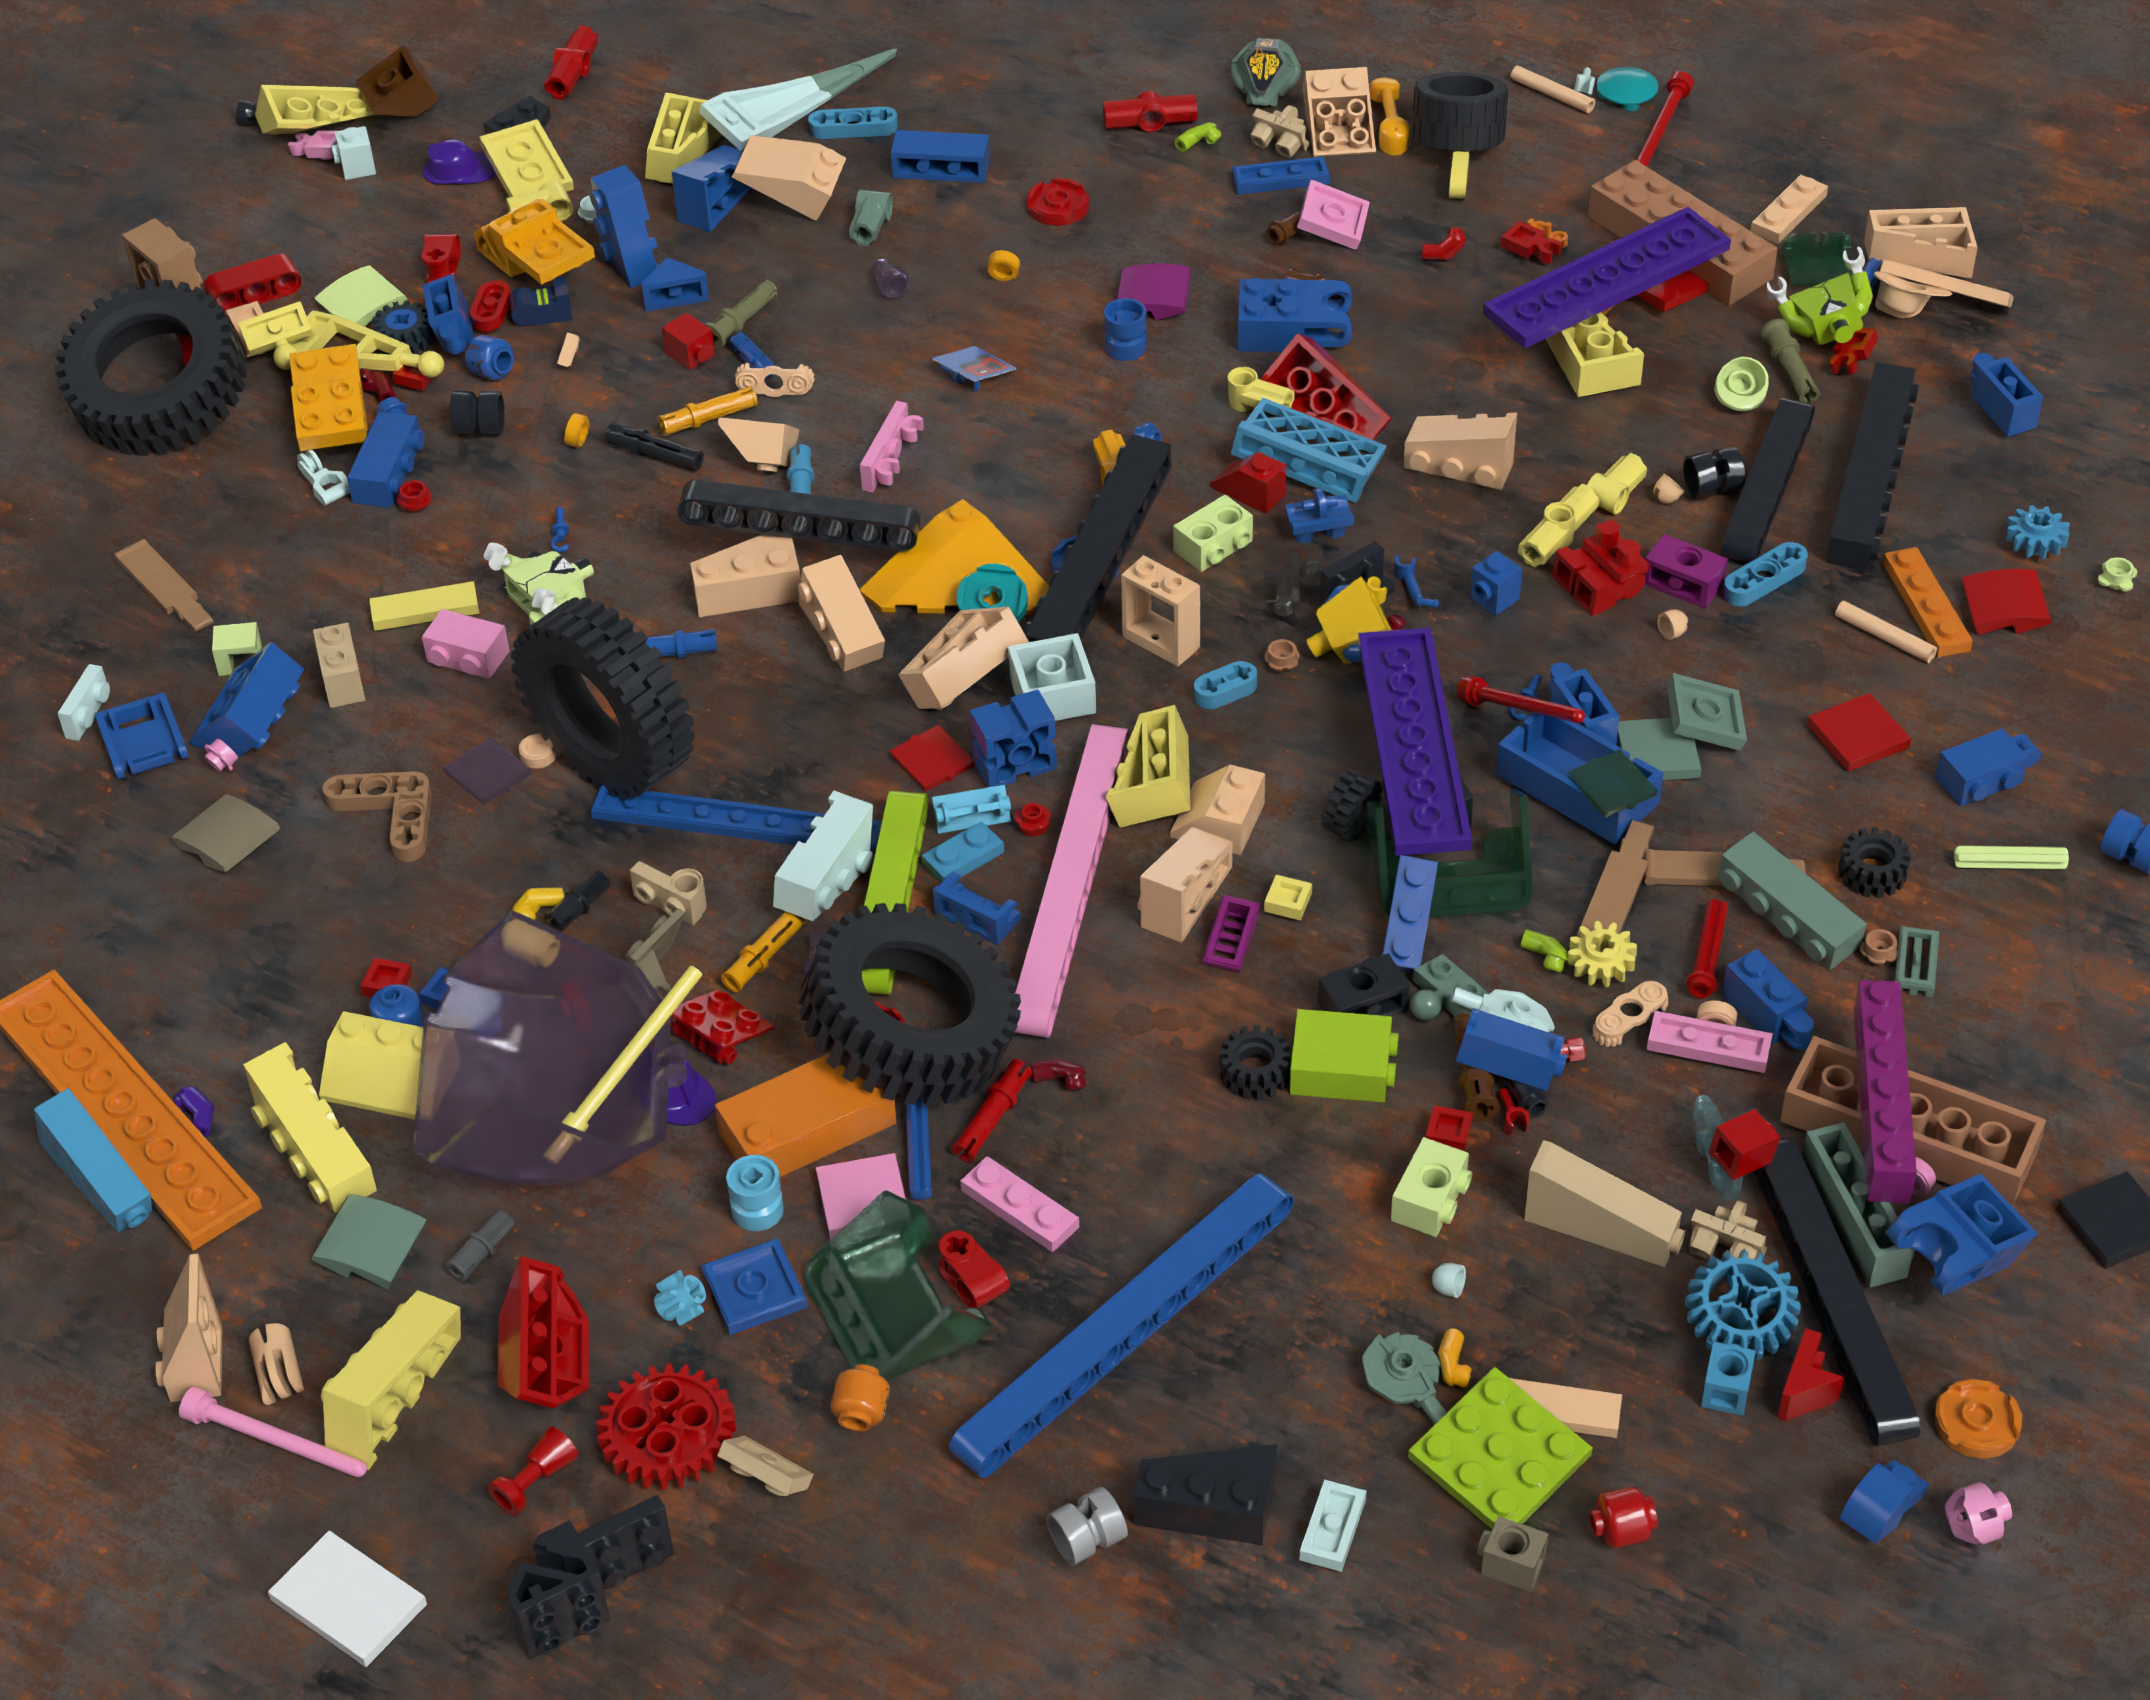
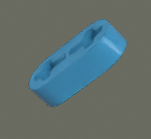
M1238 661L1198 677L1194 682L1195 703L1205 709H1215L1252 694L1257 688L1256 667L1251 663Z

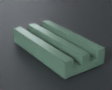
M1900 926L1894 982H1900L1901 992L1902 988L1910 989L1909 994L1917 995L1918 990L1925 991V997L1933 998L1940 931ZM1908 937H1914L1911 978L1904 977ZM1923 939L1930 940L1926 980L1919 979Z

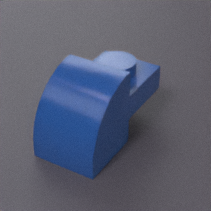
M1892 1460L1885 1467L1877 1463L1856 1487L1839 1519L1876 1544L1898 1526L1902 1515L1924 1498L1930 1484L1917 1476L1912 1469L1899 1464L1895 1460Z

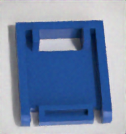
M165 692L94 713L118 780L125 778L124 771L130 769L132 775L173 763L175 762L173 755L179 754L181 760L189 758ZM150 715H153L154 717L153 720H149L120 730L118 727V725L124 724Z

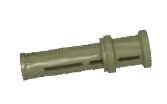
M769 280L762 281L732 308H723L717 313L715 320L704 324L712 330L714 350L721 349L725 345L726 339L741 332L743 324L777 297L778 292H774L777 290V287Z
M1774 319L1769 321L1760 331L1761 339L1764 343L1769 344L1772 359L1782 365L1799 400L1807 403L1806 394L1809 402L1813 403L1819 398L1820 390L1814 383L1799 355L1800 345L1798 341L1789 334L1790 327L1786 320Z

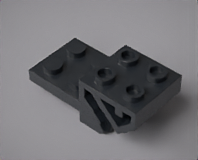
M658 1494L579 1533L576 1532L569 1520L540 1534L536 1538L533 1549L537 1566L521 1562L507 1591L518 1639L529 1660L541 1654H550L556 1651L563 1643L582 1634H590L599 1629L602 1624L610 1621L604 1589L617 1587L628 1577L647 1568H655L674 1555L666 1508Z

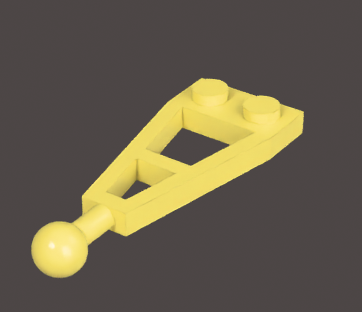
M314 310L307 316L313 335L289 343L295 346L299 352L322 349L338 332L360 341L356 346L360 369L398 371L403 365L418 368L421 374L430 378L440 375L444 369V360L437 352L427 351L422 355L413 354L409 345L343 317ZM379 349L391 355L373 354V352Z

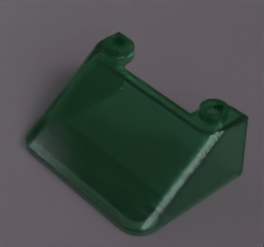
M887 1190L878 1195L809 1260L804 1278L807 1287L851 1368L854 1369L856 1365L860 1364L870 1365L878 1369L879 1375L888 1381L976 1343L993 1327L986 1315L975 1308L961 1309L954 1305L945 1308L915 1256L918 1250L925 1249L932 1240L931 1221L923 1207Z

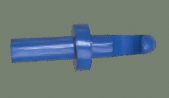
M942 364L939 365L940 369L952 375L954 382L958 384L969 382L970 379ZM980 380L973 381L975 384L974 392L980 389Z
M562 507L556 508V523L552 526V533L555 536L550 542L551 549L558 553L569 549L568 544L562 547L555 546L559 541L565 540V536L569 533V526L564 521V508Z
M1535 674L1528 688L1522 689L1519 694L1537 698L1535 692L1543 679L1542 676ZM1510 707L1509 713L1512 718L1516 720L1526 719L1527 714H1517L1514 712L1516 709Z

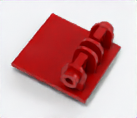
M718 989L681 1003L671 1015L673 1018L670 1022L674 1034L685 1039L692 1046L698 1047L701 1052H708L707 1055L720 1064H732L736 1060L738 1052L735 1050L736 1044L774 1029V1025L763 1019L759 1013L746 1008L732 999L730 994Z

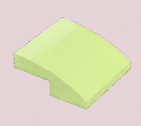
M368 265L339 278L315 297V300L328 313L343 317L365 327L373 317H376L375 313L378 310L383 312V306L388 305L391 308L393 307V302L397 301L399 305H402L407 298Z

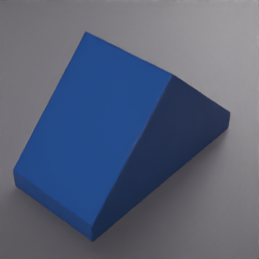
M666 258L641 282L646 312L709 301L705 271L671 258Z

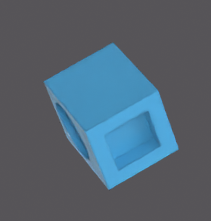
M1713 1341L1701 1407L1741 1416L1744 1415L1756 1350L1742 1348L1737 1344L1728 1345Z

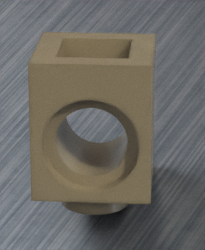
M1498 1516L1492 1532L1484 1530L1479 1542L1477 1555L1483 1557L1481 1575L1532 1592L1546 1558L1549 1533ZM1504 1551H1513L1518 1554L1511 1555L1505 1553Z

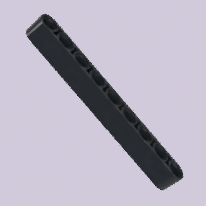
M1792 1136L1781 1138L1772 1162L1753 1172L1867 1434L1875 1446L1918 1438L1920 1435V1421L1917 1410L1799 1147Z

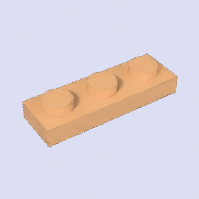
M1800 175L1752 221L1751 232L1779 244L1827 196L1828 186L1812 178Z

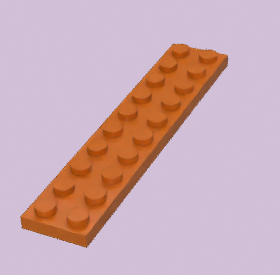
M55 969L0 1000V1030L56 1094L61 1093L67 1088L71 1090L151 1194L152 1205L192 1251L262 1209L260 1199Z

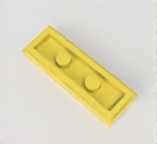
M474 581L370 598L375 631L432 622L441 609L463 615L479 614Z

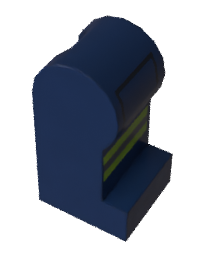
M566 277L553 279L554 286L536 288L534 290L522 287L515 289L509 296L513 321L521 326H532L573 320Z

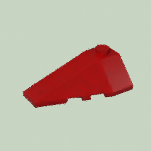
M1299 333L1296 334L1260 379L1294 390V401L1291 409L1373 441L1392 420L1389 414L1328 352L1312 338Z

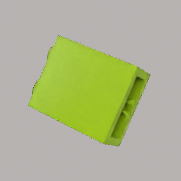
M1297 1009L1291 1063L1290 1095L1385 1103L1386 1087H1394L1396 1063H1389V1056L1397 1057L1399 1033L1391 1032L1392 1016Z

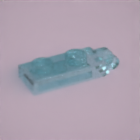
M1698 1096L1695 1101L1693 1114L1698 1128L1695 1135L1697 1149L1701 1155H1706L1709 1162L1708 1174L1711 1184L1718 1186L1723 1200L1740 1198L1743 1176L1732 1180L1708 1153L1716 1127L1723 1123L1717 1106L1712 1103L1708 1096Z

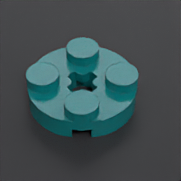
M985 564L976 568L977 571L969 577L966 575L961 581L957 591L959 611L1009 607L1018 623L1024 617L1028 607L1027 588L1024 581L1016 575L1012 568L1002 564ZM991 592H997L998 598L1002 600L996 603V605H988V602L983 601L984 597H990Z

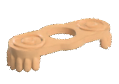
M745 363V365L741 364L737 368L735 374L736 385L739 390L751 386L756 394H765L770 397L803 395L809 391L815 380L812 369L803 364H800L797 369H782L777 366L750 368L749 363ZM769 374H776L781 377L783 385L778 389H771L765 384L764 378Z
M1645 981L1629 993L1618 996L1613 1001V1004L1596 1018L1592 1029V1036L1595 1037V1041L1606 1047L1610 1045L1615 1047L1617 1044L1621 1045L1623 1035L1634 1026L1646 1023L1650 1018V1014L1658 1008L1666 1011V1007H1668L1666 988L1658 982ZM1625 1003H1636L1642 1008L1643 1012L1638 1016L1631 1017L1623 1014L1620 1007Z

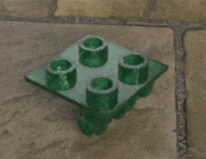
M1815 232L1811 233L1810 236L1809 233H1792L1791 236L1785 237V243H1782V250L1790 285L1801 287L1816 286L1845 273H1849L1851 276L1853 272L1846 267L1843 259V252L1846 250L1847 257L1851 260L1848 251L1852 244L1851 235H1845V232L1828 233L1827 242L1825 232L1820 233L1819 242H1817Z

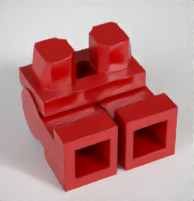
M1614 520L1598 524L1595 535L1583 539L1581 548L1572 551L1566 546L1556 550L1552 577L1570 595L1574 594V599L1592 617L1615 606L1617 601L1622 598L1629 599L1637 595L1645 584L1646 578L1644 574L1649 571L1650 564L1640 555L1642 547L1635 540H1624L1619 535L1620 526Z

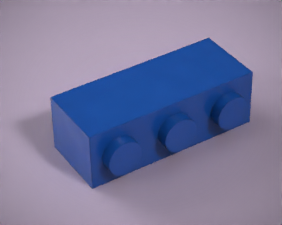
M896 130L891 150L893 178L985 183L990 162L989 135Z
M378 412L347 477L353 504L392 508L399 494V488L404 484L407 473L413 470L417 451L421 450L424 445V432L419 428L417 416Z

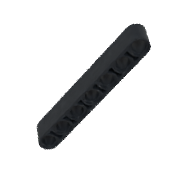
M1783 397L1780 398L1725 532L1721 556L1750 563L1759 557L1810 430L1815 410L1814 404Z
M702 480L687 482L683 488L677 509L680 519L686 524L894 551H908L916 545L921 522L919 513L908 506Z

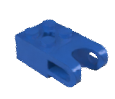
M1290 278L1240 279L1238 351L1283 352L1297 333L1312 338L1321 347H1342L1347 345L1352 337V323L1345 314L1350 309L1353 300L1350 286L1346 282L1338 280H1294ZM1336 294L1342 296L1340 300L1328 299ZM1328 328H1340L1343 331L1333 333Z
M1982 1174L1940 1190L1934 1197L1909 1207L1901 1213L1885 1232L1899 1249H1914L1930 1261L1934 1267L1935 1276L1928 1281L1942 1296H1946L2009 1267L2038 1235Z

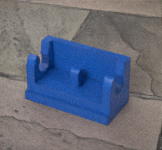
M956 872L951 873L940 886L937 885L933 889L935 915L937 912L946 915V921L954 925L959 921L966 925V931L972 934L976 932L985 940L998 946L1021 920V913L1015 910L1018 903L1009 899L1003 906H1000L965 889L964 885L958 882L961 875Z

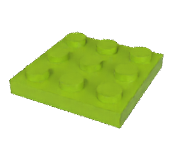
M1494 1367L1409 1449L1408 1458L1493 1530L1498 1516L1523 1524L1592 1455L1593 1447Z

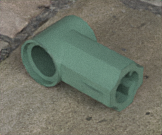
M862 189L858 191L855 215L849 227L850 238L854 239L858 245L869 246L872 241H876L883 221L890 220L893 210L892 193Z

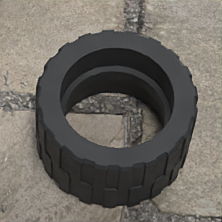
M1467 72L1436 73L1419 79L1414 85L1413 138L1424 146L1452 152L1482 151L1500 145L1505 140L1507 85L1499 79L1488 75Z

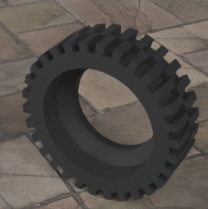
M154 280L145 281V289L139 290L137 284L133 283L127 285L129 293L121 295L119 289L109 292L113 299L106 303L100 297L94 301L97 308L94 312L85 308L80 313L83 322L80 324L73 321L68 328L73 336L63 335L60 343L64 350H57L56 359L59 364L55 365L58 387L83 431L88 436L90 435L97 444L101 445L104 443L108 450L114 452L119 447L122 454L131 455L134 447L140 456H149L150 448L152 447L160 455L167 453V445L173 444L176 450L184 448L183 440L191 437L194 443L201 440L200 430L206 428L211 433L217 428L214 422L216 417L225 421L230 415L226 405L233 407L237 405L239 398L236 392L243 393L245 384L242 378L247 377V369L244 365L247 361L241 343L224 309L220 304H217L214 297L210 294L206 296L204 291L198 287L191 290L188 283L180 282L176 289L172 280H163L161 288H158ZM169 333L192 336L193 350L188 364L174 380L158 389L144 393H123L110 388L101 380L109 364L123 350L140 340Z
M575 597L556 607L517 636L518 638L513 643L515 649L511 652V659L515 661L511 665L512 673L519 677L514 681L516 689L525 694L520 699L524 707L531 708L533 713L528 716L532 723H539L543 729L539 734L544 741L551 740L554 744L551 750L557 757L563 755L567 759L565 765L571 771L577 768L579 770V778L586 783L592 779L593 786L597 790L600 789L601 785H604L608 789V795L615 797L619 794L621 799H627L630 796L631 798H636L682 765L690 757L689 753L693 751L694 747L690 742L695 739V732L690 729L694 725L693 717L685 713L690 706L688 700L681 698L678 694L683 691L680 682L672 681L669 676L673 673L672 668L668 663L663 665L658 657L661 655V652L656 646L650 649L646 644L648 637L642 630L635 633L632 621L627 617L619 620V611L612 607L605 610L603 602L596 600L592 603L590 598L583 597L579 600L578 597ZM581 673L604 695L612 707L620 726L607 715L595 700Z
M881 903L875 904L872 913L867 906L857 908L855 915L849 911L842 915L839 922L835 920L830 925L827 933H824L801 985L802 990L799 994L798 1004L802 1005L799 1011L801 1021H807L804 1028L807 1037L817 1036L813 1047L818 1054L829 1051L830 1054L826 1063L833 1069L842 1064L846 1068L843 1077L851 1083L858 1076L865 1080L862 1089L872 1093L875 1086L883 1088L882 1098L892 1101L896 1093L903 1094L905 1104L915 1105L919 1096L923 1097L925 1106L936 1105L940 1096L945 1104L955 1102L958 1094L962 1099H965L972 1095L974 1089L979 1091L995 1073L1017 1029V1023L1021 1015V1010H1018L1021 1003L1020 994L1014 993L1018 985L1015 978H1006L1010 971L1006 962L995 963L999 953L992 946L985 950L982 949L980 946L984 938L976 932L970 938L963 934L966 925L959 921L955 923L954 927H951L944 923L947 917L944 914L937 912L934 919L926 917L927 908L916 906L913 913H907L906 904L895 903L892 912H889L886 904ZM888 968L919 976L944 991L957 1004L966 1020L957 1026L941 1030L921 1029L902 1023L885 1013L871 999L863 983L862 970Z

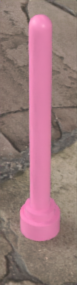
M191 1387L181 1401L179 1416L192 1423H208L211 1420L354 1477H362L367 1471L366 1464L359 1459L217 1404V1400L212 1398L211 1392L201 1388Z

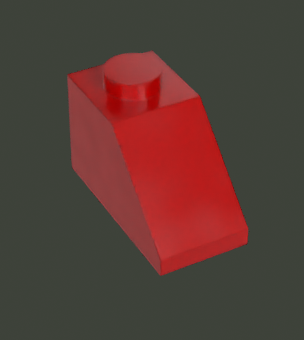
M1256 452L1229 464L1210 482V488L1267 514L1286 496V464L1261 452Z

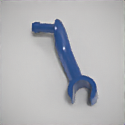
M1397 555L1395 557L1394 576L1398 580L1405 582L1413 603L1418 608H1421V605L1438 608V600L1423 598L1414 578L1415 558H1412L1410 564L1403 565L1400 563V556Z

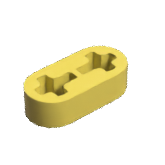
M1453 152L1449 198L1465 199L1469 152Z

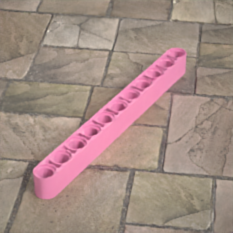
M1092 724L1015 993L1020 994L1021 1003L1018 1007V1010H1021V1015L1015 1033L1049 1038L1051 1035L1112 812L1106 795L1109 788H1114L1118 779L1117 768L1119 763L1125 762L1128 753L1126 746L1130 739V732L1127 728Z

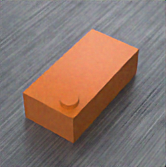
M826 1054L715 1104L719 1135L735 1160L749 1155L765 1156L777 1165L779 1176L782 1177L897 1124L895 1101L882 1098L883 1088L875 1086L872 1093L862 1089L865 1080L858 1076L852 1083L845 1079L843 1074L846 1068L841 1064L833 1069L826 1063L829 1054Z

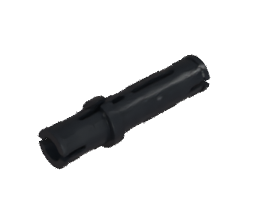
M611 422L606 430L605 440L607 443L628 448L635 455L646 454L692 469L695 472L703 464L704 453L701 450L650 435L649 431L639 428L635 430L619 425L616 422Z

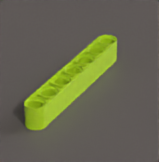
M889 791L864 904L871 913L875 904L881 903L886 904L889 912H892L895 903L906 904L908 913L927 820V793ZM872 968L862 970V979L868 994L890 995L896 969Z

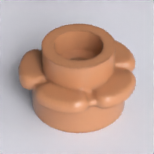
M1286 639L1273 641L1264 655V659L1269 663V667L1278 672H1286L1295 668L1300 658L1296 645Z
M1872 930L1867 934L1865 942H1862L1860 945L1861 954L1867 956L1871 963L1877 965L1893 962L1898 957V950H1896L1898 947L1897 939L1887 930Z

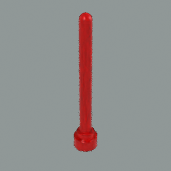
M1674 72L1667 83L1669 95L1636 160L1646 167L1679 101L1689 96L1694 86V80L1687 72Z
M1464 676L1457 685V697L1464 704L1478 706L1484 702H1491L1573 723H1581L1585 719L1584 711L1579 708L1491 688L1480 677Z

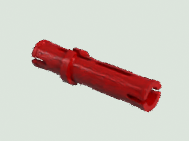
M1018 1059L1011 1060L999 1081L991 1084L986 1091V1100L957 1142L951 1147L955 1156L958 1155L961 1149L964 1150L959 1157L961 1161L973 1162L976 1154L1006 1110H1011L1017 1103V1094L1032 1076V1070L1029 1066L1022 1073L1019 1072L1025 1062Z

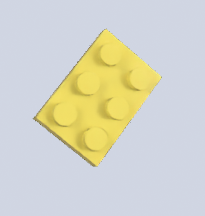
M538 119L480 136V145L509 197L538 191L548 181L561 182L566 192L574 190L571 176Z

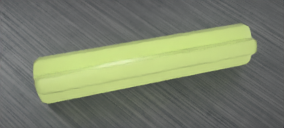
M1959 845L1954 851V863L1957 868L2063 870L2067 868L2069 862L2068 850L2065 847Z

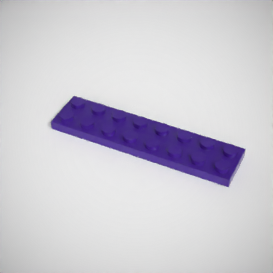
M1686 207L1484 303L1483 315L1525 349L1730 250L1731 239L1691 208Z
M1431 628L1358 633V646L1395 856L1472 850V836Z

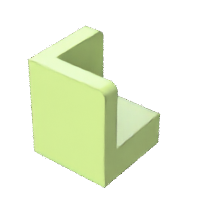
M256 622L213 627L212 652L219 676L232 674L234 655L257 653L262 649V642Z

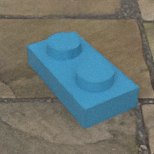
M981 821L922 854V866L941 884L953 872L960 874L962 877L1003 854L1004 842Z

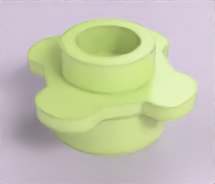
M2116 557L2103 563V574L2098 576L2100 585L2122 591H2130L2133 588L2131 581L2132 578L2137 576L2138 572L2129 560Z

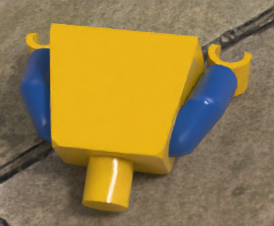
M1360 577L1351 584L1339 585L1334 588L1324 605L1316 612L1323 630L1306 639L1309 648L1316 658L1333 649L1343 663L1361 662L1358 633L1391 631V627L1379 605L1384 603L1387 594L1386 587L1380 588L1381 580L1379 578L1371 577L1366 583Z

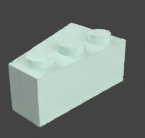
M837 791L831 793L828 798L830 808L823 818L819 816L814 818L810 824L811 828L815 829L806 843L798 841L776 873L773 907L814 921L824 910H828L832 906L834 900L843 891L849 890L853 881L859 875L868 871L873 859V853L870 852L873 804Z

